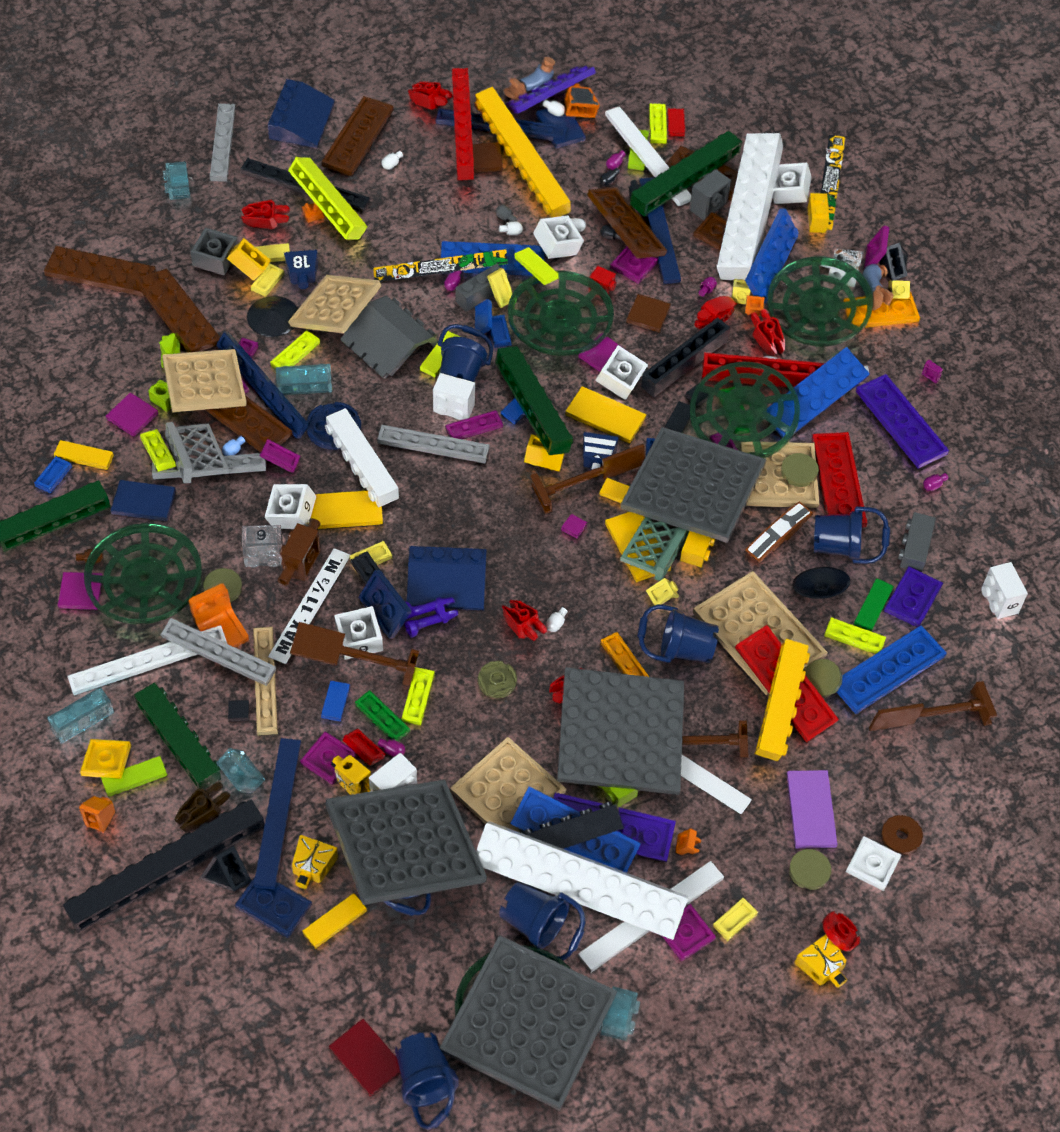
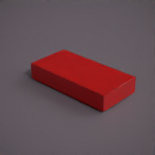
M668 108V136L685 137L684 109Z
M359 729L343 737L342 741L369 766L381 761L386 755Z

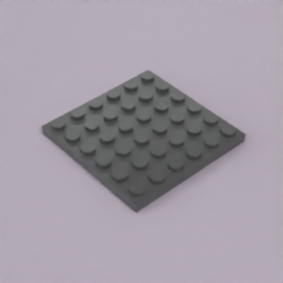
M662 427L621 502V509L728 543L763 471L766 459Z
M565 667L557 781L679 795L681 788L684 681Z
M446 780L326 799L327 811L363 905L486 883L487 876Z
M499 935L439 1049L444 1054L560 1111L611 1008L617 991Z

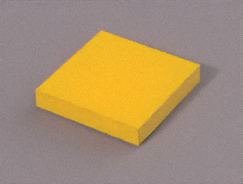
M90 739L80 770L81 776L121 779L131 749L130 741Z

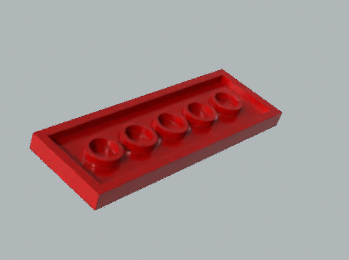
M849 432L812 434V443L815 446V457L819 469L818 474L826 515L849 514L851 511H855V507H864ZM862 511V527H866V513Z
M768 625L738 643L735 649L770 693L782 644ZM805 675L803 682H800L799 685L801 695L799 700L795 701L794 707H797L795 718L791 719V723L807 743L834 725L839 719Z

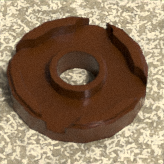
M895 815L889 818L884 823L881 831V838L885 847L904 855L916 852L923 839L922 828L918 822L905 815ZM897 832H904L907 838L900 839L897 836Z

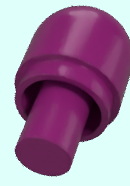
M621 150L618 154H612L606 161L607 168L609 170L618 168L623 162V157L626 155L625 152Z
M454 271L447 276L444 286L448 291L456 290L461 280L460 274L462 271Z
M714 277L705 278L700 285L699 295L703 297L705 294L711 293L717 286L716 279Z
M946 473L940 476L933 474L924 480L923 486L927 491H934L940 488L944 481L948 480V475Z
M380 738L377 744L384 748V752L392 757L399 753L404 755L406 751L405 746L394 739L386 741Z

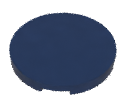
M342 402L323 406L321 404L314 408L307 417L306 421L309 424L306 429L308 437L321 448L329 450L340 449L336 447L333 436L328 435L325 429V425H327L326 416L346 408L361 430V420L358 412L350 405Z

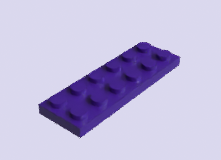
M587 65L580 68L579 66L573 67L569 73L559 74L554 81L553 79L544 82V86L534 87L531 89L532 92L519 95V99L507 101L505 106L511 114H518L595 74L596 71L594 67H587Z
M887 374L856 388L855 392L918 469L948 455V448Z
M556 792L553 797L579 812L589 808L592 809V812L599 810V805L602 804ZM619 808L625 828L618 830V832L641 843L636 855L667 863L676 821Z

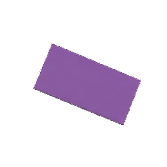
M828 770L787 771L795 849L836 848L838 844Z

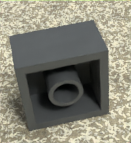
M715 169L713 172L708 173L701 181L696 182L692 187L690 211L705 220L711 212L715 213L725 206L728 201L731 180Z
M205 227L191 250L193 266L225 276L232 264L226 258L238 244L237 237Z

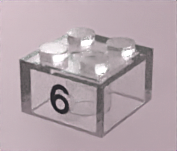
M281 525L242 526V551L245 567L280 566L282 561L280 549L283 545Z

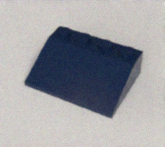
M286 79L268 123L269 139L317 148L335 100L304 82Z
M410 546L407 601L411 606H418L432 602L438 597H453L455 603L445 606L444 609L484 610L487 549Z

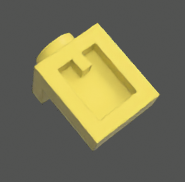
M734 279L732 299L737 304L746 305L747 295L750 296V289L745 280Z
M910 281L888 282V289H892L893 298L908 299L910 297Z
M666 578L646 590L654 605H662L673 597H679L677 593L679 589L675 582H670Z

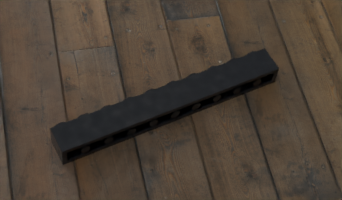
M252 799L247 802H241L233 810L221 813L211 822L203 823L199 829L184 834L174 843H168L156 853L146 855L140 862L128 865L124 871L116 875H110L104 882L89 887L86 892L79 896L69 898L63 904L64 910L75 930L79 933L212 858L228 847L263 829L265 826L264 818Z

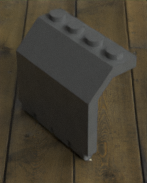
M387 295L369 302L341 338L345 345L352 348L351 350L372 369H375V372L383 379L387 378L388 375L393 376L418 346L429 342L435 347L438 343V340L435 338L437 334L430 328L428 330L424 329L425 324L418 318L414 320L412 318L413 313L406 307L404 310L400 308L402 304L395 298L391 300Z

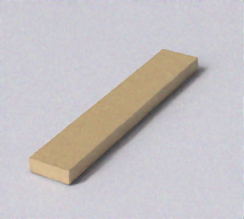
M273 627L253 628L254 657L275 666V660L268 657L274 648ZM274 673L267 686L255 681L257 736L278 734L276 680Z

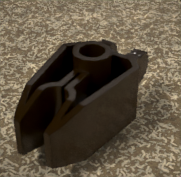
M221 782L213 784L206 791L204 789H197L180 807L174 820L179 825L185 822L180 827L184 832L199 829L203 823L210 822L221 814L222 809L220 806L231 796L228 791H225L215 799L212 798L222 790L223 784Z

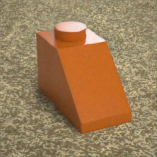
M92 796L79 807L85 826L104 833L116 812L113 802L106 797Z

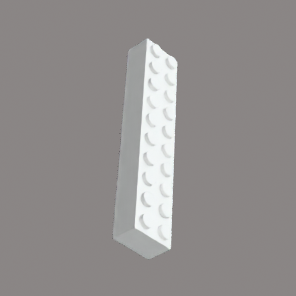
M747 133L717 263V270L721 280H745L762 246L783 150L780 133Z
M490 821L485 825L476 850L483 868L557 896L562 892L583 906L670 939H674L688 900L687 895Z

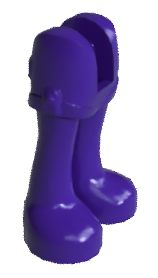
M438 597L432 602L418 606H411L408 601H405L412 610L406 620L428 612H436V614L425 618L406 621L405 629L410 638L417 636L418 631L424 627L441 622L447 623L459 615L458 610L445 612V606L455 603L453 597Z

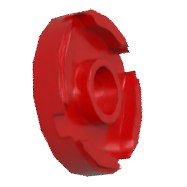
M831 911L823 918V929L835 946L844 951H852L859 945L860 936L857 937L856 934L858 930L847 916Z

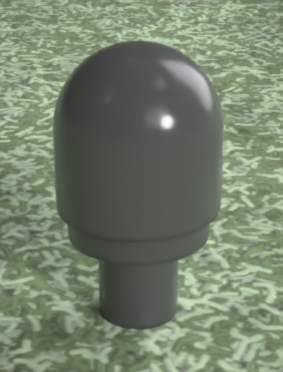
M499 205L496 208V215L506 222H517L518 218L513 215V211L509 207Z

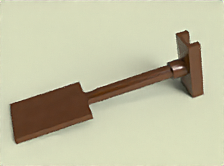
M640 444L602 459L601 467L553 485L543 486L537 473L530 475L533 482L531 486L545 514L552 512V502L549 496L555 495L558 491L590 480L603 474V479L606 480L607 478H612L640 467L645 459V446Z
M302 622L298 623L290 654L337 666L341 654L381 664L404 672L402 684L410 686L419 655L418 650L411 649L407 660H397L343 646L345 633Z
M984 681L976 682L970 691L973 699L968 702L924 708L923 703L878 710L869 726V731L913 725L919 717H930L968 710L978 711L983 725L988 726L992 724L991 718L997 717V712Z
M747 720L739 721L738 733H729V735L682 736V745H738L740 758L748 757Z

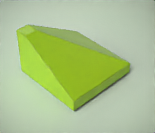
M171 333L159 342L161 354H174L177 347L175 333Z

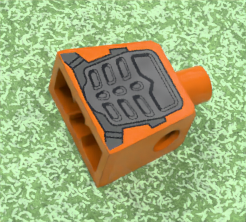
M578 83L568 87L565 96V115L595 118L600 105L592 90L588 87H580Z

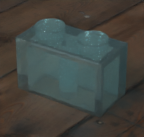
M186 161L165 163L166 170L163 171L164 181H167V183H164L165 193H169L170 200L190 198Z
M229 748L216 762L239 792L253 794L265 780L264 776L242 750Z
M613 986L612 989L617 991V995L603 1022L601 1035L627 1041L628 1034L633 1035L635 1022L632 1021L633 1014H638L640 1001H636L638 993Z

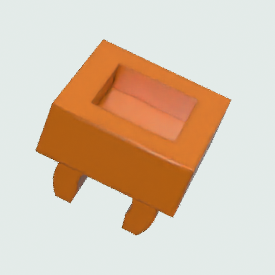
M315 202L312 204L306 203L305 206L301 207L308 223L324 218L323 212Z
M747 295L745 313L750 315L756 312L760 316V310L764 309L765 297Z
M690 828L679 833L675 853L679 855L699 853V849L695 848L696 844L701 843V840L696 837L697 831Z

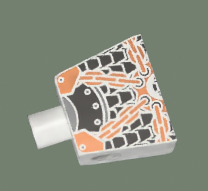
M836 249L833 258L823 256L821 266L830 268L828 276L830 279L855 287L863 252Z

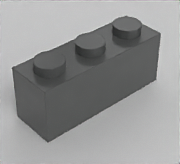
M495 264L456 287V302L467 312L486 299L493 297L494 294L487 276L501 267Z
M914 512L912 519L908 518L905 527L908 530V534L904 533L902 544L905 546L904 549H900L898 559L901 560V568L907 569L909 566L920 572L923 571L935 525V517Z

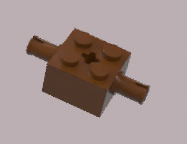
M311 518L307 526L297 523L294 530L291 529L286 545L283 544L280 549L281 566H283V570L277 579L280 584L288 586L292 577L305 581L321 552L318 531L321 523L317 519Z

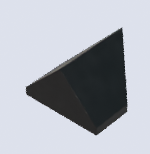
M899 242L887 246V252L880 260L879 265H884L887 268V276L891 281L908 276V253Z
M234 845L216 854L199 878L233 892L252 881Z

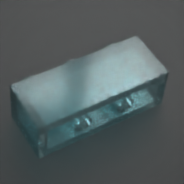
M330 364L276 367L277 388L283 395L332 392Z
M99 687L47 717L52 732L62 744L114 713L110 699L103 689Z

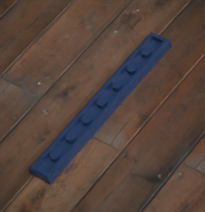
M439 108L436 124L455 127L454 110ZM471 113L472 129L491 132L489 123L483 120L482 114ZM515 119L526 137L565 141L568 130L567 126Z
M656 177L640 178L639 185L642 187L647 181H651ZM663 205L647 214L650 230L667 249L665 256L657 257L663 284L680 283L681 276Z
M224 331L216 344L218 349H235L240 374L281 422L292 430L294 437L301 439L309 426L308 422L229 332Z
M280 739L254 888L276 889L301 740Z

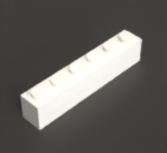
M345 408L326 416L327 425H325V429L328 435L333 436L334 443L337 448L342 450L345 461L350 462L354 475L359 476L361 486L368 490L371 501H375L377 506L381 507L399 499L398 486L347 409Z

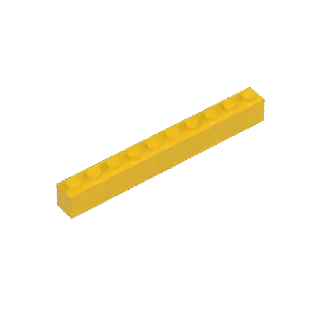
M493 86L475 94L476 101L474 104L477 111H481L483 120L489 123L491 132L497 135L499 144H503L507 156H511L515 168H519L521 177L527 180L529 189L535 192L537 201L543 204L545 213L550 215L551 218L561 217L570 213V200Z

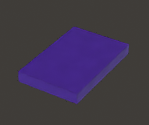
M908 566L888 601L884 612L918 628L938 595L943 582Z

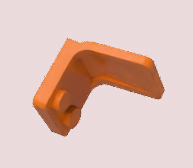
M223 583L189 599L193 622L200 632L221 625L228 645L236 648L249 641L246 630L231 607L228 589Z

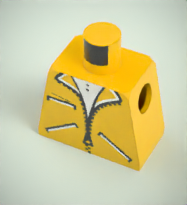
M351 755L344 759L336 756L332 760L331 765L335 769L338 783L350 795L370 792L369 777L371 776V771Z
M300 835L292 863L293 873L298 876L295 884L300 888L307 889L310 880L321 883L338 858L337 847Z
M826 934L797 955L795 964L819 985H823L831 980L837 988H840L847 982V979L841 973L847 963L840 949L830 941Z

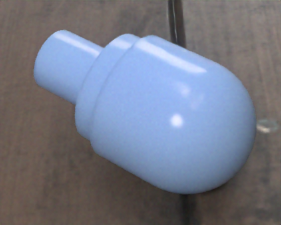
M240 436L236 440H229L223 445L222 454L224 456L236 455L240 451V446L245 442V439Z

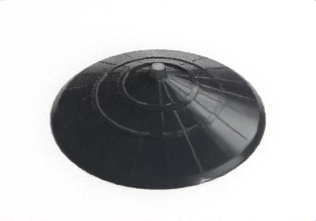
M264 297L251 305L247 312V322L250 328L260 335L267 337L282 336L295 328L291 327L288 321L298 310V307L294 302L285 297Z
M816 567L798 574L793 580V589L804 597L825 599L843 593L849 587L851 580L849 575L840 569Z

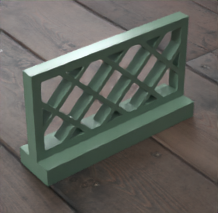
M645 517L623 552L620 561L655 574V580L661 581L684 545L689 530L679 527L669 529V524L660 521L652 523L650 518ZM663 526L665 531L657 532L655 527ZM651 528L653 533L645 535L643 530ZM668 535L670 540L662 542L660 537ZM656 538L658 543L650 544L648 539ZM644 541L645 546L637 547L636 542ZM661 547L663 552L655 554L653 549ZM649 550L651 555L642 556L640 553ZM636 553L638 558H630L628 554ZM654 560L655 566H650L645 561Z

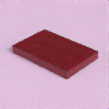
M363 1018L329 1045L330 1051L370 1097H373L400 1074L396 1055Z

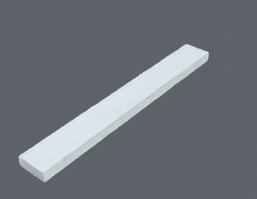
M620 106L606 111L605 116L654 177L669 169L668 165ZM685 189L672 199L679 207L689 203L692 195Z
M221 625L201 631L227 644ZM168 642L68 675L73 695H77L197 655V653L173 642Z
M710 861L675 885L671 890L687 895L686 905H688L722 881L724 876ZM624 921L578 953V958L592 973L650 931Z

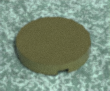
M794 453L787 456L783 460L781 467L782 477L788 480L789 484L797 487L810 485V483L816 480L819 471L816 461L809 455Z
M216 569L205 577L203 582L204 591L223 583L228 589L230 602L235 601L240 596L242 581L238 573L232 569Z
M829 659L815 660L805 670L806 677L822 698L835 694L842 685V672L837 664Z
M491 661L485 664L478 674V686L488 697L504 698L510 695L516 688V671L511 665H507L503 661Z
M804 849L793 856L789 874L793 882L799 887L817 890L828 883L831 875V864L823 853L814 849Z

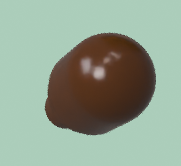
M97 548L84 550V553L76 554V561H85L88 564H97L103 560V552Z

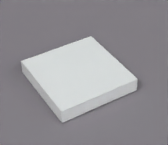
M863 836L846 872L884 891L900 860L901 854Z

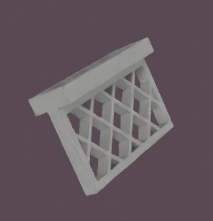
M173 422L166 423L165 439L183 483H191L192 477L228 474V466L209 423L175 427ZM206 430L207 433L204 435L199 433L198 431ZM179 433H187L188 435L184 436ZM194 436L199 438L200 440L196 441L191 438ZM204 441L209 442V443H211V445H210V446L205 445V444H203V442H204ZM189 443L193 446L190 448L185 446V444ZM201 448L205 451L202 453L197 451L196 449ZM210 452L215 454L216 456L212 457L207 454ZM192 454V455L197 456L198 458H197V459H193V458H191V457H189V456ZM202 459H204V460L209 461V463H208V464H205V463L200 462V461H201ZM213 465H219L221 468H215ZM195 466H198V467L203 468V469H202V470H194V467H195Z

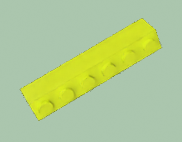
M296 157L288 169L291 175L346 240H359L368 226L311 158Z

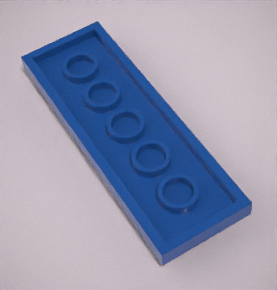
M786 208L779 209L745 279L753 296L765 297L764 305L799 235L798 229L795 227Z
M442 241L441 258L506 249L508 264L499 266L508 275L522 276L533 275L515 259L514 254L529 247L544 260L545 252L540 245ZM490 267L461 270V273L480 274Z
M845 347L764 410L762 414L786 441L866 379L870 373L852 352Z
M921 625L842 675V685L836 693L855 714H858L946 657L947 652Z
M529 786L510 824L523 831L532 828L534 832L540 830L539 825L551 821L552 825L560 823L559 818L568 815L575 818L580 816V813ZM615 831L564 849L627 873L641 843Z

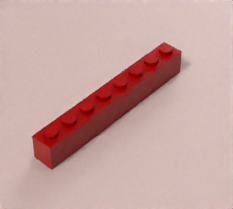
M468 68L452 69L457 180H474Z
M704 352L702 380L794 388L825 363Z

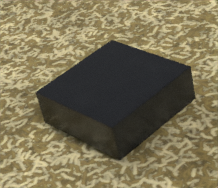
M698 383L686 392L685 397L699 407L711 398V393Z
M249 700L229 701V722L249 721Z

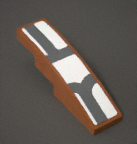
M800 501L797 502L766 528L745 551L760 564L771 551L774 552L785 540L788 541L813 515V512Z

